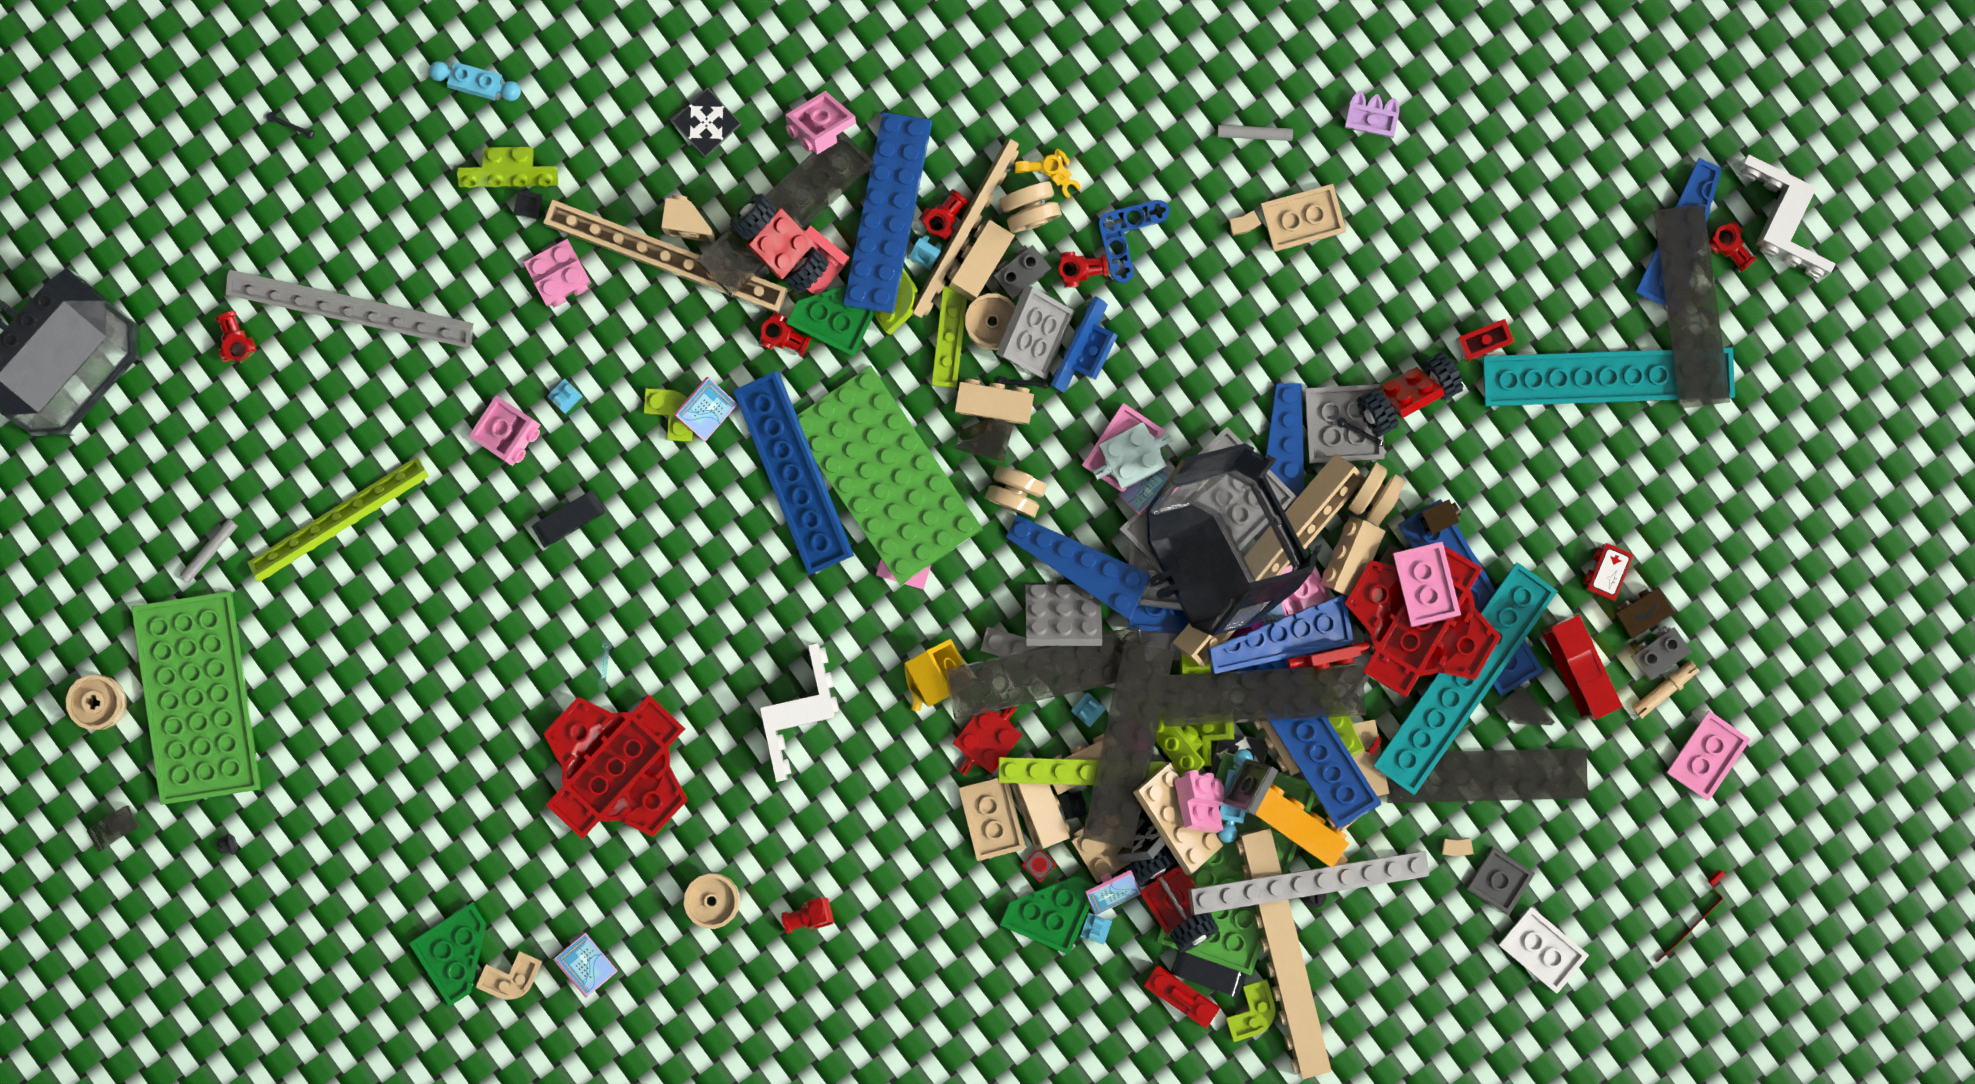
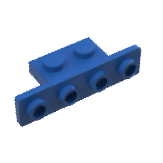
M1097 296L1088 304L1086 315L1082 323L1076 328L1075 337L1071 345L1066 349L1059 369L1053 375L1051 385L1063 393L1066 392L1075 371L1094 380L1097 379L1118 336L1114 332L1098 326L1108 304Z

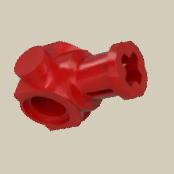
M951 189L950 196L942 205L937 204L932 210L927 208L921 214L919 220L925 225L930 235L946 241L954 232L951 226L956 221L955 215L964 205L967 206L969 202L957 191ZM939 218L943 221L944 226L941 230L935 231L930 228V221Z
M1732 221L1728 225H1723L1716 229L1706 245L1714 254L1722 253L1725 258L1730 257L1739 267L1738 271L1741 273L1757 258L1751 256L1743 247L1744 241L1741 238L1743 231L1735 221ZM1720 231H1725L1729 234L1730 242L1728 244H1724L1719 240Z
M1074 251L1060 253L1061 263L1058 273L1063 280L1064 288L1079 287V282L1088 280V276L1104 275V277H1108L1106 254L1101 255L1100 258L1086 259L1085 256H1076ZM1066 264H1073L1077 272L1073 276H1067L1063 273V267Z
M236 311L227 312L215 317V321L219 322L223 337H221L222 348L218 349L223 363L227 361L243 362L250 355L254 354L253 352L257 351L253 338H247L244 330L239 329L235 318L237 315ZM241 343L244 348L243 353L240 356H233L232 347L235 344Z
M774 312L770 319L762 325V335L759 344L770 350L773 347L780 349L787 347L797 352L798 356L803 357L811 337H804L792 331L793 327L785 323L787 318ZM777 325L780 328L779 335L774 338L768 337L766 335L768 326Z
M822 897L805 902L801 906V910L791 913L782 912L781 916L787 934L792 933L794 929L805 926L807 929H819L834 924L829 899Z

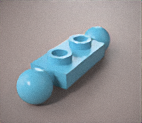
M436 61L429 67V75L433 80L442 81L448 79L447 88L494 101L498 93L507 101L518 99L521 93L520 87L516 82L508 81L502 84V75L458 62H454L452 70L448 69L447 65L441 61Z
M1240 749L1233 755V763L1236 766V770L1227 769L1224 784L1225 797L1246 759L1253 760L1251 752L1246 749ZM1222 804L1219 811L1225 823L1222 824L1223 830L1218 832V837L1224 843H1231L1238 835L1237 828L1234 826L1235 822L1243 823L1245 812Z

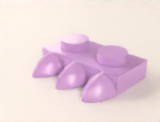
M1357 92L1349 104L1345 128L1394 138L1399 116L1397 100L1392 98L1385 105V108L1382 109V100L1376 94L1366 106L1363 92Z

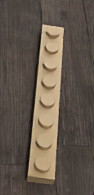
M1012 139L1005 140L911 308L914 310L912 315L922 318L923 314L927 316L934 304L931 302L935 293L939 294L946 283L943 280L948 271L952 272L958 262V259L955 257L959 250L963 251L969 243V232L972 228H977L982 219L980 215L984 206L988 207L994 198L992 192L996 184L1000 186L1007 174L1004 172L1008 163L1012 164L1019 153L1016 150L1019 144Z

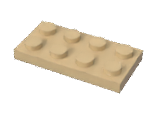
M1167 763L1151 775L1133 793L1185 874L1189 875L1196 871L1223 845L1215 833L1184 827L1175 786V780L1180 777L1171 763Z

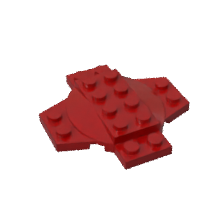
M1444 546L1461 613L1460 616L1411 627L1396 566L1372 560L1368 563L1345 602L1346 607L1371 634L1372 644L1375 649L1363 673L1407 698L1419 677L1435 673L1475 681L1501 638L1499 633L1483 615L1475 609L1474 598L1470 590L1483 568Z
M650 695L632 713H612L577 697L544 732L545 738L562 766L563 785L546 806L581 839H584L599 821L617 820L654 837L688 801L670 767L669 750L671 744L686 728Z

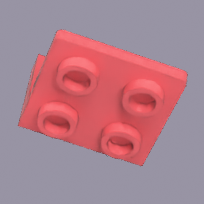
M810 226L805 233L815 242L811 248L814 247L829 263L822 277H819L815 284H811L809 289L806 288L813 295H817L827 289L850 261V258Z

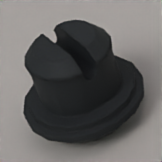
M230 833L227 834L226 838L217 841V846H222V848L218 849L221 854L230 852L232 855H235L238 850L236 839Z
M1326 893L1305 896L1304 900L1308 906L1318 908L1325 903Z

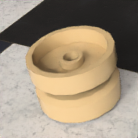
M1051 182L1035 184L999 199L1003 212L1013 213L1019 211L1007 219L1010 233L1031 230L1062 216L1057 202L1043 203L1054 195Z
M987 293L977 297L969 305L965 315V329L969 339L976 346L984 350L997 351L1016 305L1009 298L1000 294ZM990 317H995V320H997L995 326L988 324Z
M1377 462L1365 477V480L1360 485L1347 508L1356 515H1360L1369 504L1372 505L1366 515V521L1376 527L1380 525L1386 514L1390 513L1406 480L1394 474L1383 485L1382 482L1387 475V468Z
M997 465L993 478L996 482L1006 487L1004 489L995 485L989 486L985 499L1012 511L1035 518L1039 504L1027 498V495L1041 498L1044 496L1048 485L1022 471Z
M87 675L78 679L69 688L66 697V709L70 718L78 726L88 730H104L116 725L124 716L127 707L126 694L122 686L114 679L104 675ZM95 699L100 701V706L94 705Z
M708 873L699 876L689 884L685 892L684 907L686 914L693 923L702 928L716 929L725 926L735 918L740 908V894L737 886L730 878L722 874ZM710 896L715 897L717 900L714 906L707 903Z

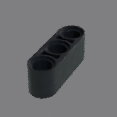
M591 490L531 527L542 546L546 548L598 518L606 510L595 491Z
M1179 950L1170 974L1237 998H1239L1247 975L1186 952L1182 953Z

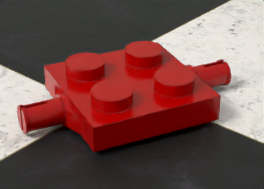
M1369 641L1357 644L1351 643L1350 646L1308 655L1301 654L1298 657L1288 658L1287 666L1289 669L1308 666V670L1329 668V662L1332 665L1354 662L1353 657L1361 656L1362 652L1371 651Z
M1008 702L1001 713L990 710L984 704L979 707L952 743L966 757L957 770L966 776L972 766L976 764L984 767L991 774L995 772L998 768L999 757H1006L1023 735L1008 720L1017 707Z

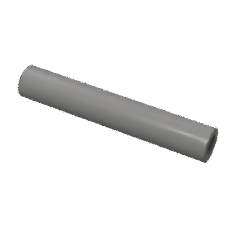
M1218 125L1217 137L1292 141L1293 129Z
M228 518L182 571L180 576L190 583L236 530L238 525Z

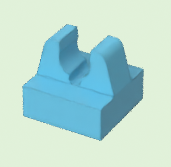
M924 236L922 239L919 238L909 258L926 269L931 270L941 252V244L937 243L934 247L927 243L930 237Z
M564 378L547 397L566 414L583 396Z
M1087 692L1071 712L1090 728L1106 708Z
M1088 913L1080 937L1104 945L1112 921Z

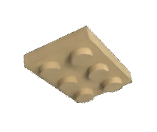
M1333 184L1261 203L1274 252L1346 233Z
M998 778L959 788L977 861L1026 849L1009 783H998Z

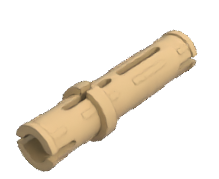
M1689 659L1675 673H1669L1667 675L1668 678L1637 704L1633 705L1632 709L1643 719L1644 716L1677 689H1683V685L1700 672L1699 669Z

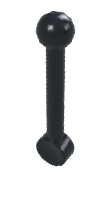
M274 112L267 114V120L271 123L277 122L305 134L308 139H312L315 136V132L312 129L306 130L278 118Z
M1000 377L998 380L999 384L1005 386L1007 384L1041 386L1043 389L1050 387V381L1047 379L1042 381L1008 380L1006 377Z
M1345 418L1337 420L1339 427H1346L1377 445L1384 446V441L1347 423Z

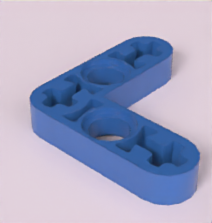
M1154 200L1107 212L1101 216L1099 229L1111 276L1117 283L1124 284L1129 282L1134 274L1124 232L1164 222L1170 213L1166 202ZM1155 205H1159L1160 209H1165V212L1162 213V218H1158L1157 215H1151L1148 217L1150 221L1145 222V213L1142 208L1147 207V212L1154 211ZM1131 211H1137L1141 215V221L1136 225L1130 224L1127 220V215ZM1123 213L1125 228H1121V223L1114 225V230L1111 231L1108 227L1103 226L1106 223V218L1111 217L1112 221L1120 220L1118 214ZM1113 241L1122 243L1123 252L1121 254L1114 255L1110 252L1109 245ZM1126 256L1127 261L1122 260L1124 269H1129L1130 272L1126 274L1125 279H1122L1121 275H1116L1115 273L1119 270L1118 262L1113 264L1111 259L1117 260Z

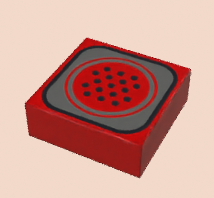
M1042 849L1035 850L1022 864L1039 882L1057 865Z

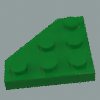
M846 284L797 301L786 324L854 357L876 311L845 307L844 299L848 285Z
M1073 876L1009 902L1000 926L1069 955L1091 905L1086 891L1098 885Z
M474 902L409 943L449 1007L472 993L487 924Z

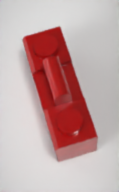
M1156 964L1143 984L1144 987L1206 1029L1220 1010L1218 1005L1158 964Z

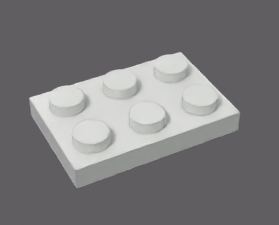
M1531 906L1498 944L1556 994L1589 956Z

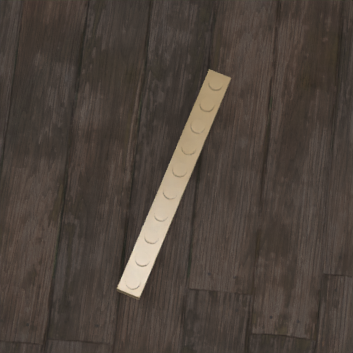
M552 200L544 220V224L547 227L777 314L780 313L788 292L787 288L555 200Z
M1337 454L1331 458L1285 512L1304 549L1307 548L1365 480L1354 465ZM1273 527L1249 555L1245 557L1257 581L1284 574L1292 565ZM1189 623L1173 643L1186 657L1203 668L1209 661L1207 648L1226 641L1234 631L1211 636L1192 628Z
M1262 827L1238 834L1239 841L1235 843L1239 856L1243 855L1245 865H1242V872L1245 880L1282 874L1271 828ZM1289 900L1255 905L1257 914H1254V920L1257 928L1262 930L1263 938H1260V944L1263 953L1268 954L1269 962L1266 963L1269 977L1274 978L1275 986L1272 987L1275 1001L1280 1002L1282 1011H1278L1281 1025L1286 1026L1288 1035H1285L1284 1039L1287 1049L1292 1050L1294 1059L1290 1060L1293 1073L1298 1074V1077L1301 1079H1307L1332 1072Z

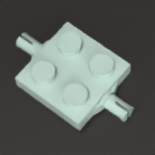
M1144 422L1099 444L1105 456L1106 465L1093 470V473L1097 480L1111 473L1123 490L1166 468L1167 466L1161 456L1160 448L1173 442L1169 432L1155 439L1149 433Z

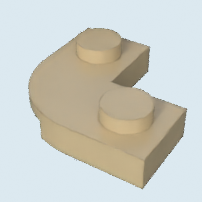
M519 951L510 973L486 964L476 988L501 999L519 998L526 994L533 985L543 961Z

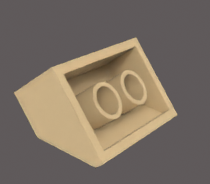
M672 195V199L666 198L661 227L666 236L715 243L716 237L712 229L692 202L687 200V197Z

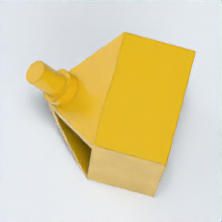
M951 639L905 663V676L911 697L913 698L911 710L921 711L922 702L930 707L975 683Z

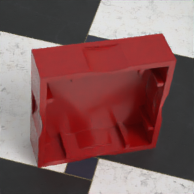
M1580 615L1567 617L1540 630L1582 721L1599 719L1623 707Z

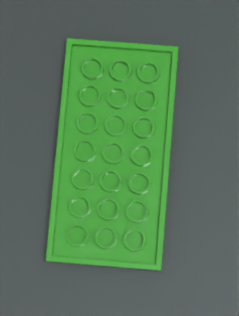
M871 365L797 415L816 463L900 586L983 530Z
M232 591L131 606L160 805L261 790Z
M1224 752L1215 778L1221 779L1223 787L1227 769L1236 770V766L1233 763V755ZM1277 772L1272 783L1285 792L1283 794L1284 798L1289 800L1292 797L1306 806L1303 811L1309 814L1315 798V794L1309 784L1303 780ZM1245 812L1243 823L1235 822L1234 825L1237 828L1238 834L1262 827L1271 828L1282 874L1288 873L1298 845L1256 815ZM1238 835L1231 843L1221 841L1223 846L1196 871L1189 874L1197 888L1245 880L1242 872V865H1245L1243 855L1239 856L1235 843L1239 841ZM1255 905L1209 912L1219 930L1202 944L1200 943L1197 947H1193L1185 952L1252 975L1261 950L1260 938H1263L1262 930L1257 928L1254 920V914H1257ZM1161 927L1156 942L1178 949L1170 934H1166Z

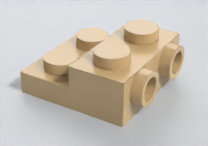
M1108 813L1096 819L1095 823L1097 825L1088 830L1085 826L1073 833L1075 838L1071 840L1097 884L1102 881L1100 876L1106 873L1112 875L1133 862H1120L1115 856L1129 838L1116 816L1112 815L1109 817Z

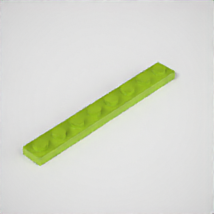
M419 457L413 458L248 561L247 563L256 580L261 582L265 578L272 576L281 568L291 564L302 555L315 549L318 545L336 536L342 530L357 523L366 515L376 511L387 502L429 477Z
M999 757L998 783L1140 786L1167 763H1171L1180 778L1184 777V775L1173 762Z

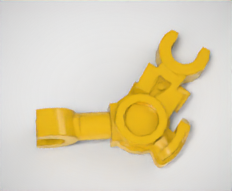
M1056 149L1054 155H1047L1041 161H1019L1014 163L1015 173L1041 171V173L1049 176L1057 187L1059 185L1062 186V194L1066 198L1071 196L1067 191L1069 185H1073L1077 190L1081 189L1079 182L1069 178L1072 174L1062 163L1063 161L1068 166L1069 158L1059 149Z

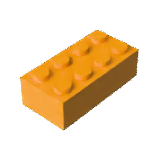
M1272 783L1255 815L1324 864L1333 868L1349 845V842L1345 840L1347 835L1337 830L1336 827L1331 826L1329 829L1324 826L1326 820L1312 811L1310 814L1304 812L1303 810L1306 806L1292 797L1289 800L1284 798L1283 794L1285 792Z

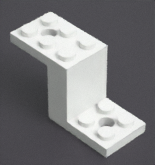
M1751 155L1746 156L1737 167V170L1742 172L1741 176L1750 181L1757 179L1763 182V186L1770 191H1781L1755 245L1761 247L1760 251L1768 256L1773 257L1775 254L1783 258L1782 262L1788 266L1796 268L1798 265L1806 269L1804 273L1818 279L1819 276L1824 277L1830 274L1835 263L1790 242L1816 187Z
M818 643L808 645L819 695L760 708L776 782L788 780L787 774H791L789 760H784L782 750L786 749L783 734L778 735L777 731L836 718L835 712H839L836 697H831L829 688L834 687L831 672L826 673L824 663H828L825 647L820 648Z

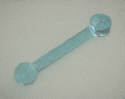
M605 640L602 643L604 656L601 683L598 685L600 692H606L608 689L606 677L609 650L612 648V643L609 640Z

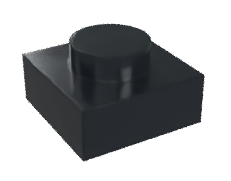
M518 190L513 215L539 220L543 195Z
M1082 790L1060 796L1065 820L1087 815L1086 802L1083 798Z

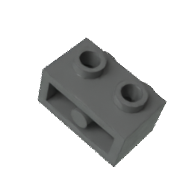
M1024 245L1014 253L1016 256L1014 260L1009 264L1005 260L994 269L996 274L993 275V278L1011 301L1022 294L1025 285L1032 286L1051 271V267L1034 245L1029 248Z
M1665 626L1654 634L1656 639L1648 644L1644 641L1633 649L1636 653L1630 657L1647 681L1653 680L1692 652L1675 627L1668 630Z

